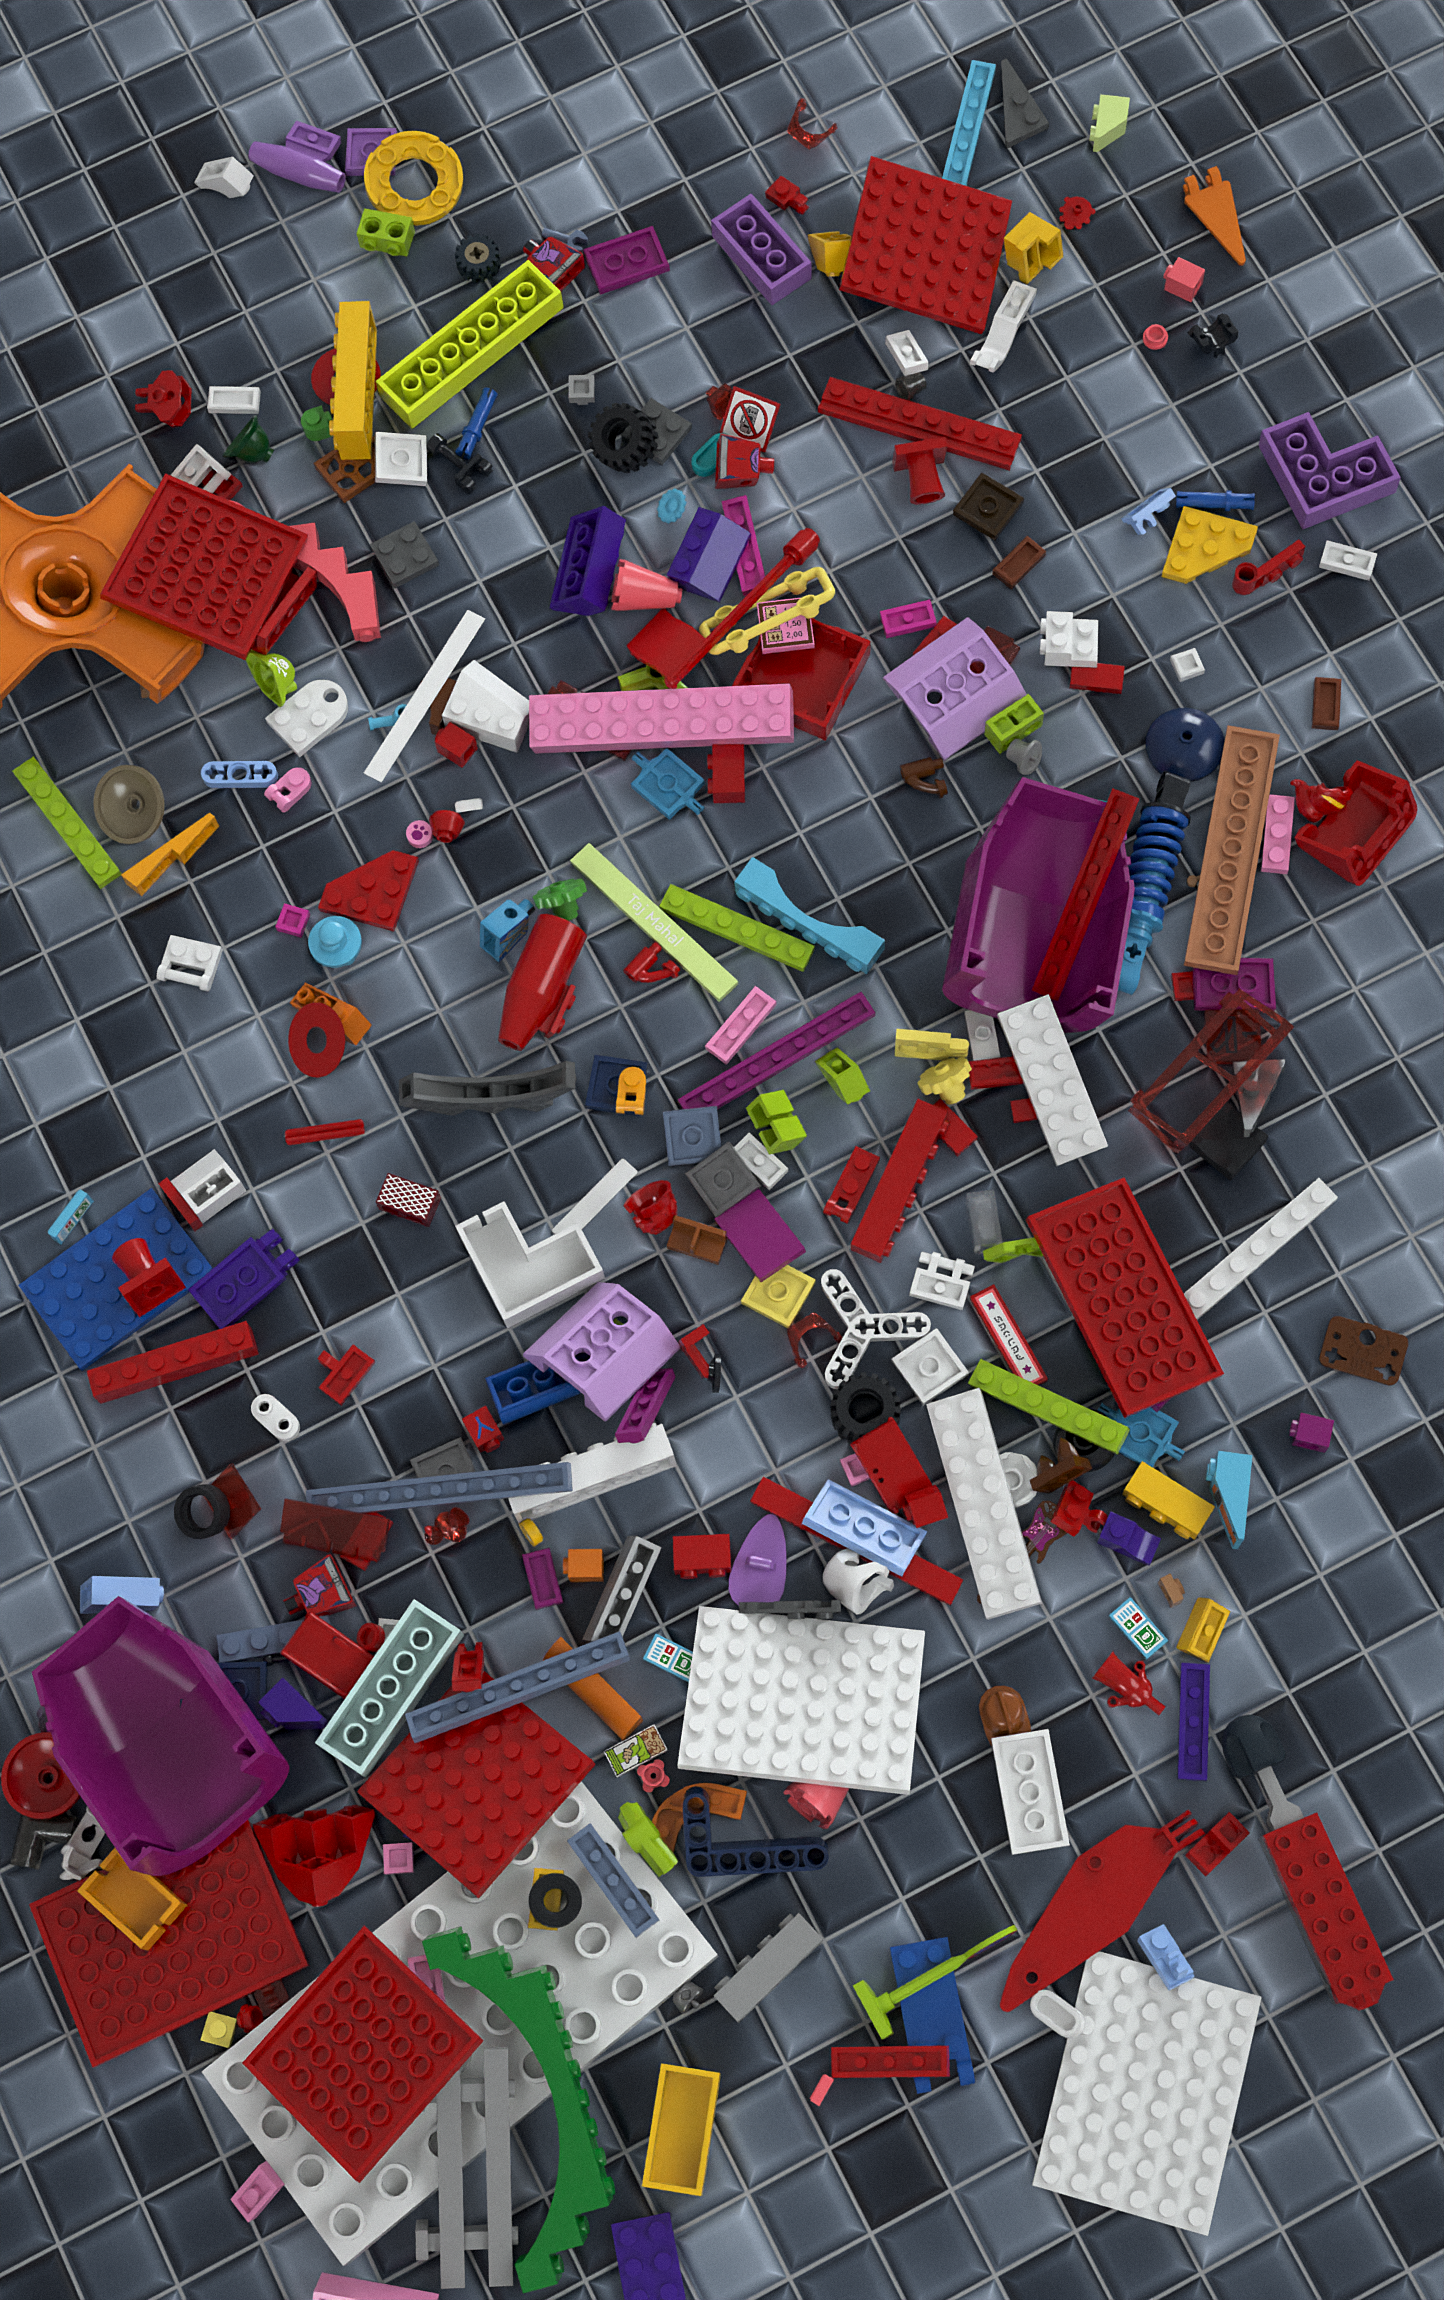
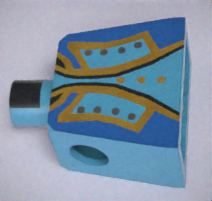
M524 899L518 905L512 900H506L480 922V947L500 962L528 932L529 916L535 911L533 904L527 899Z

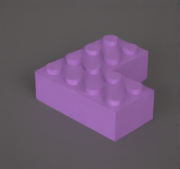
M1309 412L1264 429L1261 432L1258 446L1302 530L1394 494L1397 491L1401 477L1379 436L1372 437L1331 454Z

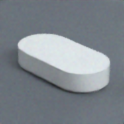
M1040 1990L1032 1997L1030 2008L1033 2015L1059 2035L1065 2038H1075L1082 2033L1085 2025L1083 2015L1057 1994L1049 1990Z

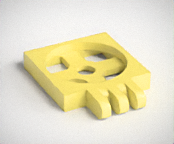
M896 1029V1057L943 1061L949 1059V1057L960 1058L967 1057L969 1042L966 1039L951 1038V1033Z

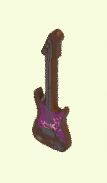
M1042 1501L1038 1505L1032 1523L1026 1530L1022 1531L1023 1537L1029 1539L1026 1544L1029 1558L1035 1551L1038 1552L1037 1564L1042 1563L1049 1547L1054 1541L1068 1534L1051 1523L1057 1506L1051 1501ZM978 1594L977 1602L982 1604L980 1595Z

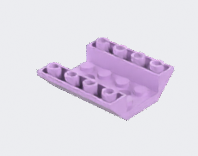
M968 617L883 677L898 699L901 697L927 732L930 743L944 761L983 734L987 720L1027 695L1014 670L984 630ZM975 661H980L984 664L985 669L982 673L976 674L970 670V665ZM931 692L940 693L942 695L941 702L938 704L930 703L927 700L928 694Z
M598 1282L523 1353V1357L543 1373L549 1367L583 1393L585 1406L606 1422L680 1349V1345L660 1316L619 1284ZM622 1316L628 1322L624 1325H616L613 1319ZM579 1353H587L590 1359L585 1362H579L575 1359V1356Z

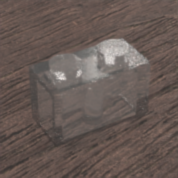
M994 1190L967 1193L966 1208L974 1254H981L984 1250L1003 1243Z

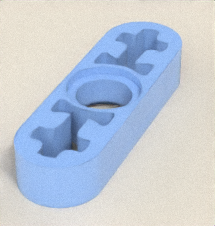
M212 761L206 763L201 769L203 781L210 788H268L278 780V772L274 764L269 761ZM238 769L247 771L245 778L242 780H235L233 778V773ZM252 769H253L254 772H255V774H253L254 779H252V772H251ZM217 770L219 775H216L215 779H211L209 775H212L213 771ZM225 770H227L228 780H226L224 777V775H226ZM264 770H269L270 774L267 775L266 779H263L261 775L264 774Z

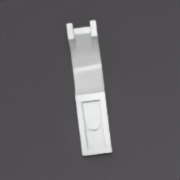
M1017 281L1012 282L994 316L991 329L980 351L976 350L970 360L971 365L987 368L990 372H995L1002 365L1011 348L1016 332L1036 296V288Z

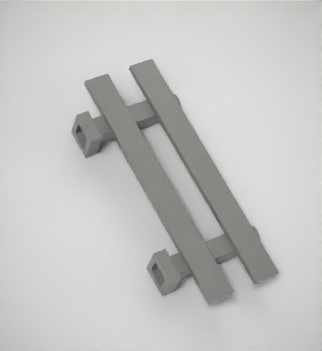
M508 2047L484 2048V2078L460 2079L459 2069L430 2102L437 2103L439 2227H429L428 2219L416 2220V2260H428L430 2251H440L441 2289L465 2288L464 2250L488 2249L489 2287L513 2286L512 2245H518V2226H512L509 2098H515V2079H509ZM485 2101L488 2225L464 2226L461 2102Z

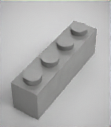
M627 1536L582 1640L590 1643L619 1631L623 1637L661 1547L638 1536Z
M799 1913L795 1917L789 1914L778 1925L781 1929L779 1933L774 1937L770 1934L758 1944L757 1947L760 1951L753 1958L747 1955L736 1966L739 1971L731 1979L726 1976L714 1987L718 1991L714 1997L738 2023L823 1942V1938Z

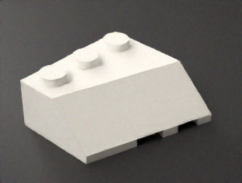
M473 660L461 671L444 709L442 718L445 727L451 722L475 737V739L518 753L529 727V700Z

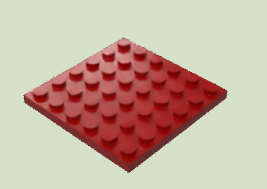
M871 156L868 161L839 290L982 334L985 330L1012 200Z
M165 473L103 587L100 599L246 661L260 629L265 624L308 540V534Z
M483 1671L482 1684L494 1680ZM451 1686L438 1701L462 1691H453ZM521 1702L418 1743H414L411 1733H409L357 1792L479 1899L596 1764Z
M363 1926L242 2064L326 2151L360 2183L484 2040L366 1926Z

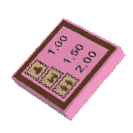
M800 598L757 603L759 623L796 606ZM802 615L760 635L763 654L814 648L811 618L807 619Z

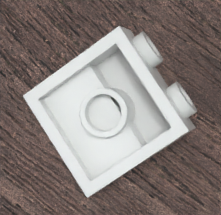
M1047 611L1046 618H1041L1040 634H1045V639L1040 640V655H1045L1044 665L1097 668L1098 620L1073 619V612Z

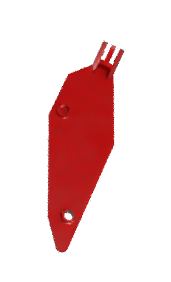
M1189 1809L1160 1829L1124 1825L1077 1857L1011 1965L1000 2001V2008L1004 2012H1011L1037 1994L1038 1991L1045 1989L1129 1931L1176 1853L1205 1834L1203 1829L1200 1828L1179 1843L1177 1842V1840L1188 1834L1199 1824L1196 1819H1192L1172 1833L1170 1832V1830L1192 1815ZM1031 1973L1038 1976V1980L1033 1984L1027 1981V1976Z

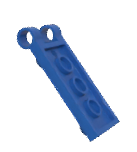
M948 1937L890 1947L897 1989L951 1958ZM952 1971L900 2001L908 2046H949V2060H956L960 2086L975 2084V2077L955 1974ZM914 2077L917 2094L932 2091L929 2077Z

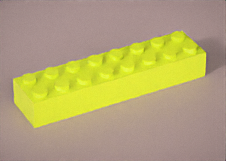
M527 260L376 380L380 398L413 429L563 309L561 291Z

